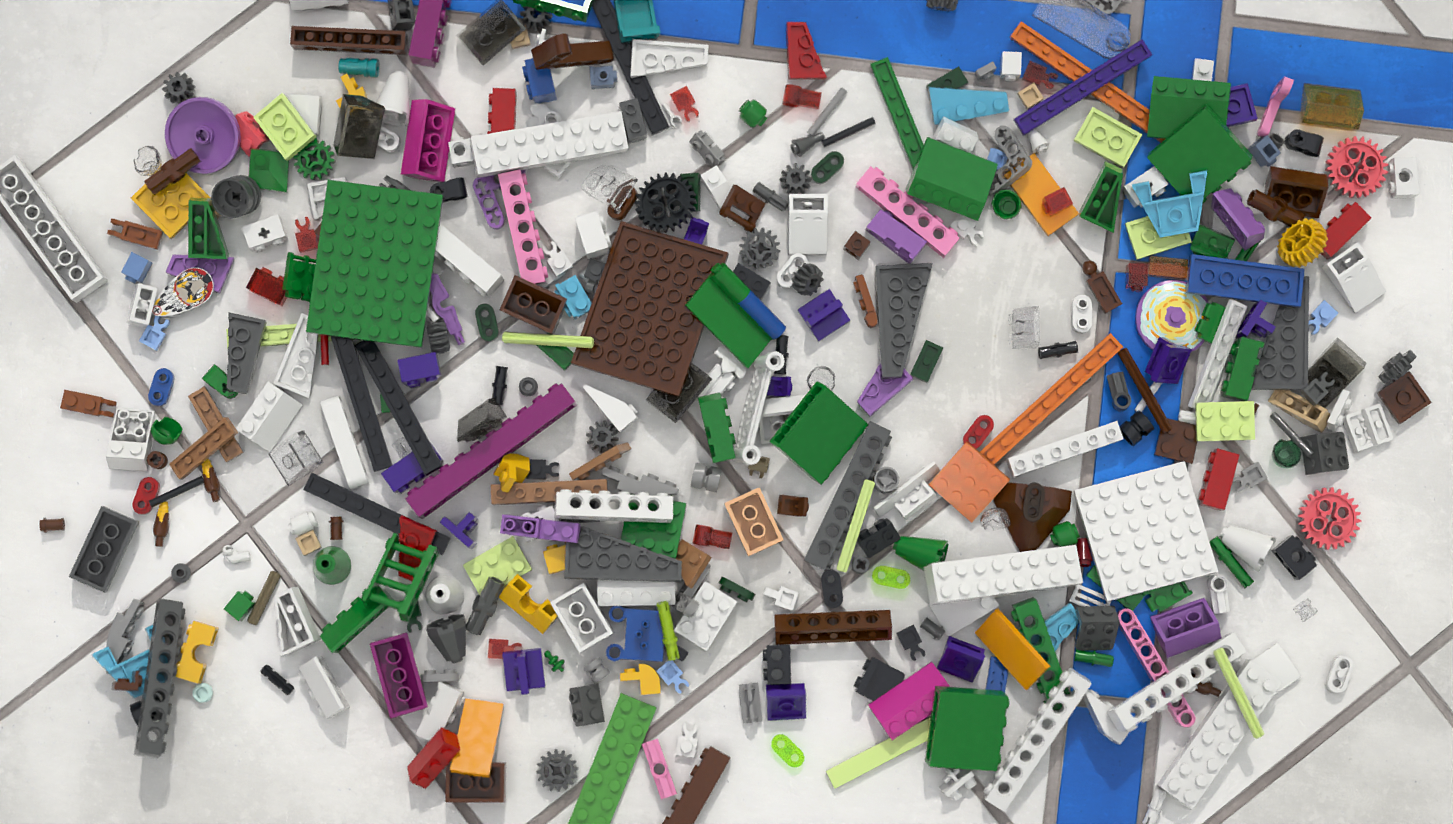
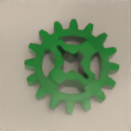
M315 138L313 143L310 142L298 152V155L293 157L298 161L294 163V166L300 167L298 173L304 172V178L307 179L310 175L313 181L315 176H318L321 180L322 174L329 176L327 170H333L331 164L336 163V161L331 157L335 153L329 152L331 146L327 145L325 147V141L322 140L319 144L318 139ZM324 151L327 156V161H325L322 157ZM312 157H313V158H316V157H317V158H318V161H317V162H316V161H313V162H312V161H311V158H312ZM302 158L306 160L305 168L302 163Z

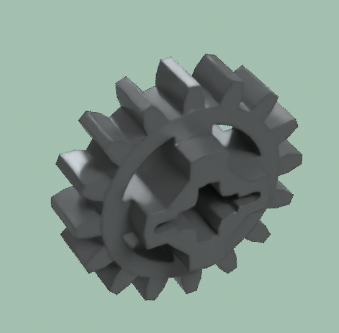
M753 228V233L747 231L748 237L741 238L744 244H739V247L743 248L739 254L745 255L742 260H748V266H752L754 263L755 269H758L760 265L763 269L766 268V263L773 265L772 259H778L775 253L781 251L776 249V246L780 245V242L774 241L777 236L771 237V230L765 233L764 228H761L760 232H758L757 228ZM757 236L755 242L749 243L753 237ZM766 238L769 239L772 246H768L765 242ZM761 243V246L767 248L768 250L760 251V253H758V250L752 248V246H759V244ZM748 250H751L754 254V259L750 257ZM771 253L767 259L762 261L765 254Z
M1411 350L1403 355L1399 352L1382 366L1384 371L1378 376L1384 384L1391 379L1394 381L1398 380L1413 367L1410 363L1417 356Z
M557 749L554 750V754L548 751L547 758L541 756L543 763H537L541 767V770L536 771L537 774H541L538 781L544 780L543 787L549 785V791L556 787L557 792H560L562 786L567 790L568 783L570 785L574 784L571 779L578 777L574 774V771L579 770V768L573 766L577 761L570 760L572 754L565 756V750L561 754H558ZM555 757L563 758L560 762H553L551 760ZM567 764L570 766V775L566 773L565 766ZM545 765L549 768V775L547 776V778L544 772ZM552 766H561L560 771L562 772V775H554V769ZM554 779H561L564 781L563 783L559 784L552 783Z

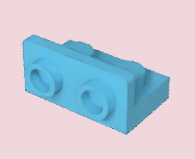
M576 275L560 284H555L557 290L554 292L567 298V306L564 309L569 317L573 316L576 320L589 312L592 303Z

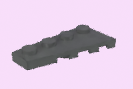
M228 312L227 389L228 391L247 394L267 322L263 319Z

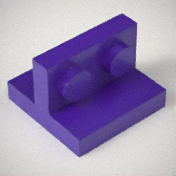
M1248 83L1231 87L1226 126L1232 127L1257 121L1258 118Z
M830 289L797 310L818 342L850 322L849 317L842 308L843 304L839 299L835 298Z
M1259 300L1253 304L1238 329L1236 339L1247 337L1250 331L1258 338H1265L1273 333L1276 326L1260 317L1267 305L1266 302Z
M1159 337L1145 372L1151 375V380L1156 383L1178 384L1192 349L1187 346L1176 345L1164 337Z
M469 512L458 525H455L449 518L444 516L440 523L468 548L473 549L477 543L466 534L467 532L471 533L478 525L476 523L478 520L476 516Z
M949 636L937 669L973 683L984 661L985 649Z
M541 648L502 653L507 691L521 690V695L529 694L530 689L545 687Z
M805 683L766 685L767 721L806 719Z

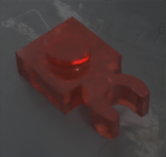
M1029 61L1022 80L1035 83L1037 86H1040L1041 82H1043L1046 87L1053 89L1054 84L1049 82V78L1057 80L1058 75L1055 73L1047 74L1045 73L1047 67Z
M687 86L670 94L678 112L685 111L684 117L687 122H690L689 113H694L696 117H699L697 109L692 107L696 102Z
M305 217L306 224L303 226L300 225L298 219L295 220L296 227L300 229V232L295 233L300 253L318 249L315 230H309L311 222L308 217Z
M489 639L488 658L503 659V652L514 651L515 647H522V644L514 643L509 646V640Z

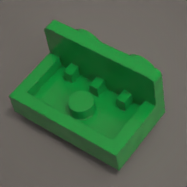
M1199 224V229L1196 231L1190 244V250L1195 255L1227 259L1235 239Z

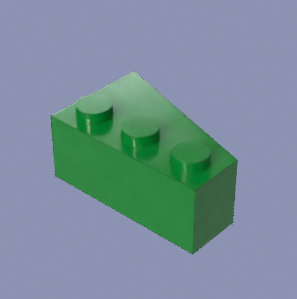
M1106 161L1104 162L1079 211V217L1113 233L1123 177V170Z
M190 198L188 206V258L228 259L229 253L211 198Z
M1241 337L1233 343L1229 353L1231 354V359L1225 367L1227 377L1221 384L1222 397L1238 401H1248L1255 378V367L1259 364L1260 360L1257 359L1260 347L1263 348L1265 342Z
M720 392L698 397L713 463L736 458L733 448L736 441L734 433L730 434L729 427H732L730 415L726 416L725 409H728L726 398H722Z

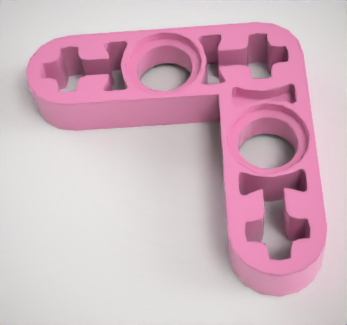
M1284 76L1276 84L1260 123L1257 136L1264 137L1269 134L1280 103L1287 97L1292 88L1293 79Z

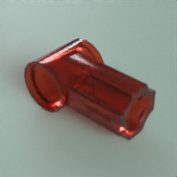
M786 84L782 104L789 107L803 106L819 109L822 92L806 90L797 85Z
M696 524L692 543L707 547L710 545L729 549L732 533Z

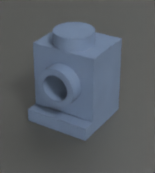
M590 66L591 89L614 88V82H617V70L613 71V66ZM606 73L607 77L602 79L600 75Z
M1268 135L1258 139L1248 148V151L1253 155V158L1260 167L1265 165L1267 167L1271 166L1277 161L1276 157L1281 153Z

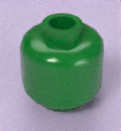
M755 99L751 101L746 100L739 109L740 119L751 128L757 125L762 126L767 120L765 116L767 109Z
M1069 521L1054 526L1052 528L1053 534L1050 535L1053 545L1058 544L1059 547L1075 545L1078 542L1077 538H1080L1075 524H1071Z

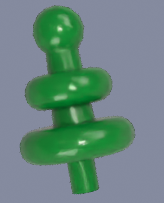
M545 651L544 656L549 659L548 664L554 665L551 669L552 672L558 669L563 672L562 665L565 663V660L557 661L559 658L557 655L553 657L550 651Z

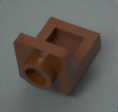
M779 495L777 514L806 517L809 509L808 497Z

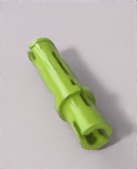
M662 601L656 605L663 632L662 642L666 647L667 659L671 661L680 658L677 648L678 638L674 633L669 601Z

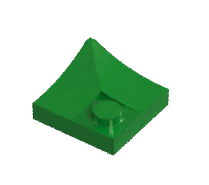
M251 148L248 176L256 181L260 189L287 192L289 161L285 160L279 151Z

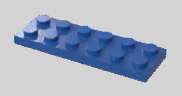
M1191 254L1186 293L1252 302L1262 300L1267 304L1299 308L1302 301L1305 269Z

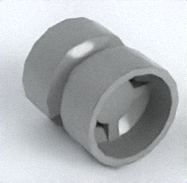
M695 463L690 487L698 489L705 487L707 491L717 493L722 468L713 466L707 468L705 464Z
M891 467L880 468L873 477L875 489L881 493L892 492L899 483V475L896 470Z

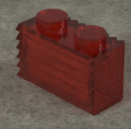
M262 267L261 270L256 268L246 289L282 307L287 299L285 297L286 291L282 290L284 277L279 275L276 278L272 276L273 272L267 268Z

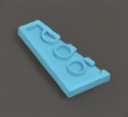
M928 87L935 125L940 123L943 116L952 121H960L1009 112L1006 92Z
M1068 603L1045 620L1055 651L1079 623L1076 610L1071 603ZM1033 635L1031 638V643L1035 644L1039 641V635ZM1040 653L1042 658L1045 660L1046 654Z

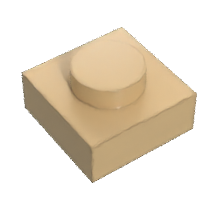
M526 25L508 29L512 49L531 45Z
M1035 83L1017 93L1027 110L1044 99Z
M314 530L295 538L303 556L322 548Z

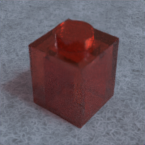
M1065 187L1045 196L1041 204L1046 214L1049 213L1050 217L1070 208L1073 202Z
M1128 263L1126 265V288L1131 289L1132 292H1142V289L1148 286V263Z

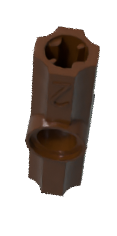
M190 148L176 159H171L164 163L158 172L144 182L149 190L156 195L168 185L181 180L185 173L198 165L201 160L194 150Z
M1257 189L1252 190L1249 194L1247 205L1263 212L1264 216L1272 222L1278 220L1291 227L1298 220L1303 221L1304 219L1303 213L1288 206L1281 197L1275 196L1272 198Z

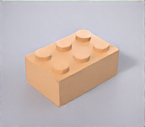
M760 487L724 503L748 557L783 541V537Z

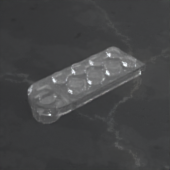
M1041 0L1032 14L1036 19L1106 59H1111L1126 50L1130 44V32L1123 23L1083 0ZM1112 39L1120 43L1122 46H1118L1115 43H1113Z

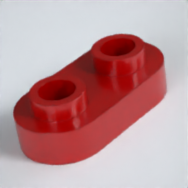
M988 415L979 416L963 436V444L966 441L969 442L970 437H974L976 442L971 445L975 449L979 448L993 430V419ZM981 422L987 423V427L985 429L981 428Z
M146 477L141 480L132 504L136 513L145 515L152 511L153 507H151L149 500L156 498L160 490V484L155 478ZM148 483L152 485L150 490L146 489V484ZM141 501L145 502V506L143 508L139 507V503Z

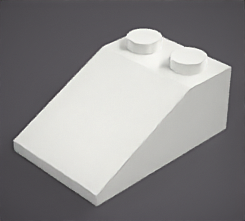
M994 597L930 605L928 603L948 637L999 607Z

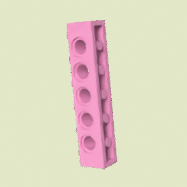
M870 166L856 183L855 187L883 210L890 212L898 222L904 223L911 231L926 240V244L944 258L958 242V233L953 228H947L942 224L943 220L928 213L929 209L922 203L918 205L913 201L914 197L908 195L906 191L902 192L895 181L892 179L887 180L879 168L875 167L874 169ZM874 184H883L884 190H875ZM896 195L899 198V201L897 203H891L889 201V196ZM905 207H911L914 213L912 215H906L903 209ZM922 218L926 219L928 221V226L921 227L918 223V220ZM936 230L941 231L943 238L936 239L933 236V232Z
M520 169L500 173L498 177L520 276L536 285L546 283L545 278H548L546 266L542 267L541 259H544L543 250L538 248L537 241L540 240L538 229L534 230L533 222H536L534 210L530 211L529 203H532L530 192L525 191L524 186L528 184L526 174H522ZM513 186H519L521 192L519 195L513 196L510 193V189ZM521 204L525 207V211L523 214H516L514 208ZM522 223L528 224V232H519V225ZM525 242L533 243V249L530 252L523 250ZM530 260H534L538 264L537 268L533 271L527 269V263Z

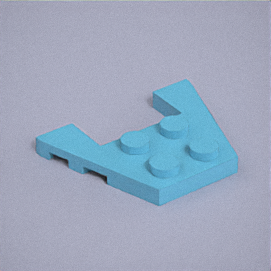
M1207 170L1189 173L1192 193L1152 200L1149 181L1132 184V188L1160 238L1198 231Z
M153 625L145 628L150 641ZM163 636L162 641L164 644H166L165 637ZM109 646L91 654L116 681L118 678L130 679L129 682H132V672L139 671V675H142V686L138 687V691L127 692L133 698L143 695L149 649L119 664L116 663ZM165 655L159 656L160 661L167 664V657ZM157 674V680L160 683H164L165 677L162 674Z

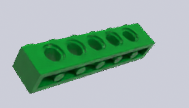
M1032 597L1013 604L1011 615L1014 622H1018L1020 628L1017 630L1039 654H1046L1045 661L1050 665L1046 671H1052V677L1046 680L1043 674L1038 679L1039 683H1036L1039 693L1045 697L1043 702L1046 703L1049 699V692L1054 686H1058L1060 683L1059 678L1063 672L1037 599ZM1029 616L1033 617L1032 624L1026 626L1024 624L1025 619ZM1039 635V641L1032 644V636ZM1068 687L1063 691L1066 695L1070 694ZM1055 703L1052 709L1055 711L1060 710L1062 703Z

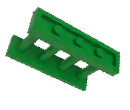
M393 533L392 537L388 538L386 542V550L368 588L364 589L361 599L365 608L368 609L372 601L397 609L400 620L408 622L439 554L437 547L429 545L427 550L420 551L399 544L400 541L397 533ZM395 551H399L421 559L419 567L413 568L391 559ZM389 567L412 575L414 579L411 584L406 585L385 578L384 574ZM381 584L405 592L406 596L403 601L398 602L377 595V589Z

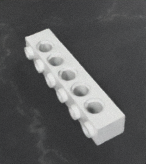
M1115 421L1006 459V463L1011 477L1014 478L1123 440V436L1118 422Z
M562 489L560 492H556L555 519L671 523L673 520V496H668L667 493H657V496H650L646 492L630 495L629 492L624 491L618 492V494H610V491H599V494L591 493L589 490H580L579 493H572V490ZM577 500L580 503V507L573 508L570 502ZM591 501H597L600 507L598 509H593L590 507L589 503ZM614 501L618 503L619 508L613 510L609 507V503ZM630 502L636 503L638 510H631L628 504ZM649 503H654V504H656L657 510H656V511H651V510H649V509H648V504H649Z

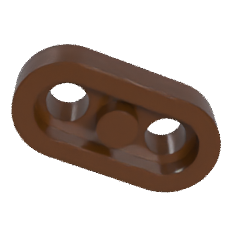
M625 184L621 186L610 202L607 212L613 220L620 221L624 219L637 200L636 194L638 192L632 185Z

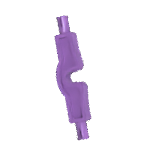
M433 271L430 288L433 295V308L443 318L450 335H454L457 345H460L461 342L464 343L465 341L460 332L462 327L455 307L453 305L446 308L441 307V301L449 298V294L443 286L439 275L434 274Z

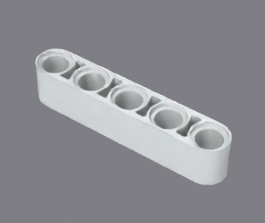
M337 395L320 401L350 489L368 484L369 479L340 396Z

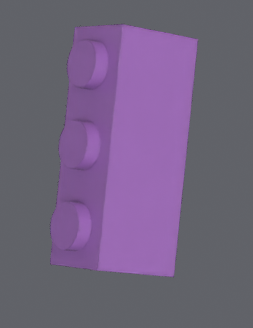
M1229 188L1213 193L1211 208L1244 251L1264 239L1265 228L1263 224L1254 219L1252 210L1244 206L1242 198L1237 192L1234 193Z
M1205 598L1150 617L1160 646L1167 658L1222 639L1219 622Z

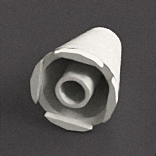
M395 71V73L390 74L372 110V117L375 118L377 116L379 118L378 121L391 126H400V123H405V126L409 123V78L402 71Z
M1230 525L1228 528L1225 526L1220 534V537H1222L1221 542L1257 572L1262 568L1271 552V546L1275 544L1277 539L1274 536Z
M451 576L436 577L426 588V602L433 611L440 614H450L456 611L463 602V587L457 579ZM442 590L444 595L439 597V593Z

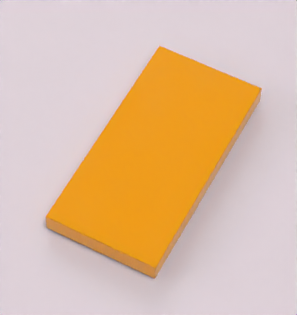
M1033 153L1029 156L1032 160L1031 169L1010 186L1020 197V200L1045 234L1050 236L1079 215V213L1036 154ZM1024 160L1021 162L1020 165L1022 167L1024 166ZM1011 170L1004 174L1006 180L1011 177Z
M999 609L994 610L975 632L1026 691L1050 667Z
M465 698L457 735L460 751L452 759L451 773L489 778L504 704Z

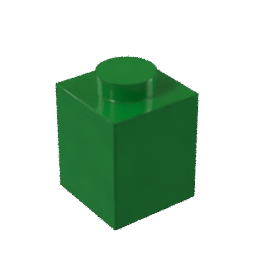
M237 591L224 610L236 620L243 621L256 602L253 601L254 597L249 592Z

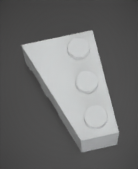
M291 587L274 595L276 620H278L279 628L278 638H280L281 648L280 657L289 655L321 640L299 587Z
M439 682L435 697L432 698L431 705L427 713H425L416 735L430 741L441 727L446 729L448 724L452 725L456 718L454 712L457 706L461 707L465 700L463 696L464 691L445 682Z

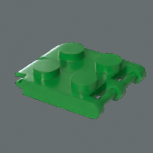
M288 252L282 289L286 291L285 297L297 300L301 298L302 301L310 302L316 264H310L309 262L316 263V259L309 258L307 255L302 257Z
M1215 302L1206 304L1202 312L1205 320L1199 319L1194 330L1198 333V338L1212 344L1225 311L1224 306Z
M1180 582L1181 585L1179 583L1142 592V595H1150L1145 602L1151 612L1157 609L1161 612L1193 594L1192 590L1188 589L1185 582Z

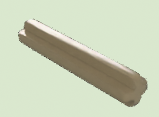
M275 571L270 572L247 619L248 623L252 625L258 624L281 576Z

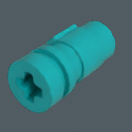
M340 58L338 69L341 74L364 75V77H369L370 75L371 78H377L379 76L380 64L379 59L373 58L371 60L369 58L364 60L359 58Z

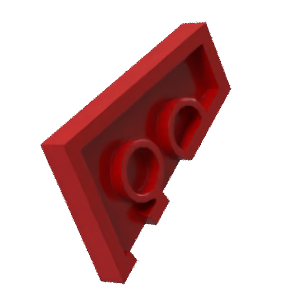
M787 22L788 80L826 79L827 76L822 69L819 55H817L814 48V42L806 22Z
M401 515L399 517L400 544L420 551L427 550L428 546L432 545L437 530ZM402 552L399 553V563L413 568L420 566L421 559ZM398 571V576L413 581L412 575Z

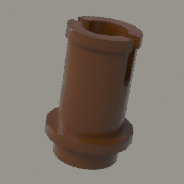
M330 517V540H343L342 522L344 520H342V517Z
M43 518L39 522L40 531L47 533V531L65 530L64 518Z

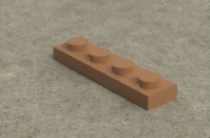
M205 386L188 396L208 431L223 419L221 412ZM235 437L219 449L225 462H229L244 453Z
M224 417L169 465L179 479H184L237 435L238 431L230 419Z

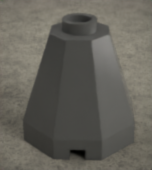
M464 614L451 615L446 620L441 618L426 626V631L431 641L445 660L452 663H458L463 660L462 657L466 656V620Z

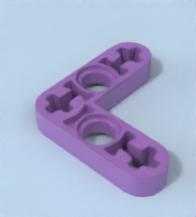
M495 175L476 178L473 181V189L487 223L492 229H500L504 226L505 219L493 191L500 189L501 186L494 181ZM482 181L483 184L487 183V185H485L484 188L486 190V193L490 191L491 194H485L480 198L479 195H483V193L480 188H476L477 186H479L478 182ZM487 198L493 199V207H484V200ZM494 211L497 218L501 217L498 225L491 223L493 221L492 214L487 215V212Z

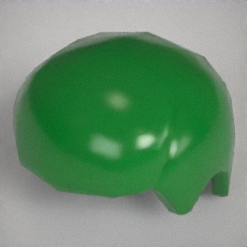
M1011 190L999 191L992 200L995 214L1002 219L1016 217L1022 207L1020 197Z
M164 417L161 421L155 420L150 428L154 440L162 445L174 444L179 439L183 430L176 420L169 417Z

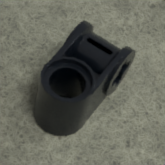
M1296 129L1285 137L1284 143L1290 150L1301 152L1311 157H1319L1324 137Z
M455 178L436 183L430 188V193L436 194L438 189L443 192L441 193L443 195V202L456 201L468 197L464 178Z

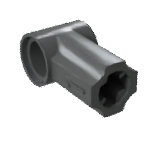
M1117 372L1107 375L1113 408L1119 412L1125 411L1131 404V397L1128 393L1123 372ZM1117 398H1124L1127 404L1120 406L1117 403Z

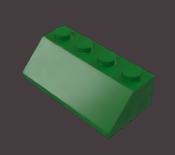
M380 584L376 594L394 600ZM357 597L350 604L352 607L347 612L345 610L340 612L336 616L337 621L333 624L328 623L321 630L323 633L320 637L332 653H338L389 607L372 601L368 609L365 608L362 599Z

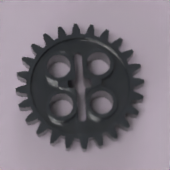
M665 172L664 177H661L658 173L657 179L650 177V183L644 181L646 187H639L642 194H636L639 200L635 201V205L638 207L635 210L639 214L640 221L643 220L642 222L645 226L648 225L650 230L655 228L658 233L663 228V231L667 233L668 228H671L674 232L675 226L681 229L682 222L688 224L686 218H693L690 211H696L693 205L697 204V201L694 198L696 197L692 185H689L687 179L683 181L681 175L676 178L675 173H672L669 177L667 172ZM662 188H664V194L667 198V205L671 214L670 217H668L667 209L664 206L665 201L661 192ZM672 189H677L675 193L669 194ZM658 194L656 199H651L653 195ZM676 206H681L679 210L673 211ZM662 211L660 216H655L657 212Z

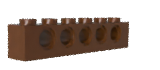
M291 26L290 45L294 50L407 55L408 35L406 31Z
M890 610L774 615L776 645L892 640Z

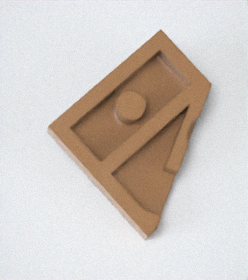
M682 539L679 543L676 559L682 561V578L685 584L692 589L712 557Z

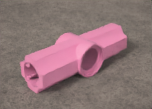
M658 738L643 743L642 746L660 798L664 799L677 794ZM658 763L663 764L665 767V771L662 774H657L654 771V766Z

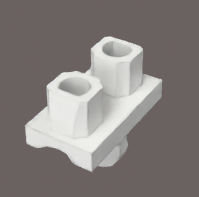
M946 768L945 771L948 775L943 778L945 783L939 788L947 797L957 801L963 795L959 791L962 785H965L969 790L977 783L970 769H954L951 771L949 768Z

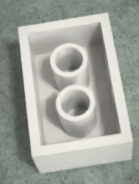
M704 581L694 597V600L699 603L698 609L692 617L683 615L674 631L707 651L737 604V601Z

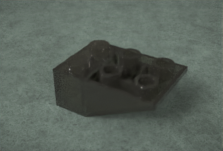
M1338 337L1308 369V384L1315 378L1318 380L1319 376L1325 372L1328 373L1325 376L1326 382L1329 383L1331 380H1335L1332 386L1326 388L1328 393L1319 401V404L1324 408L1348 386L1366 365V362Z
M495 398L486 400L458 420V442L466 441L467 443L471 440H480L488 433L487 431L501 426L502 420L507 416Z

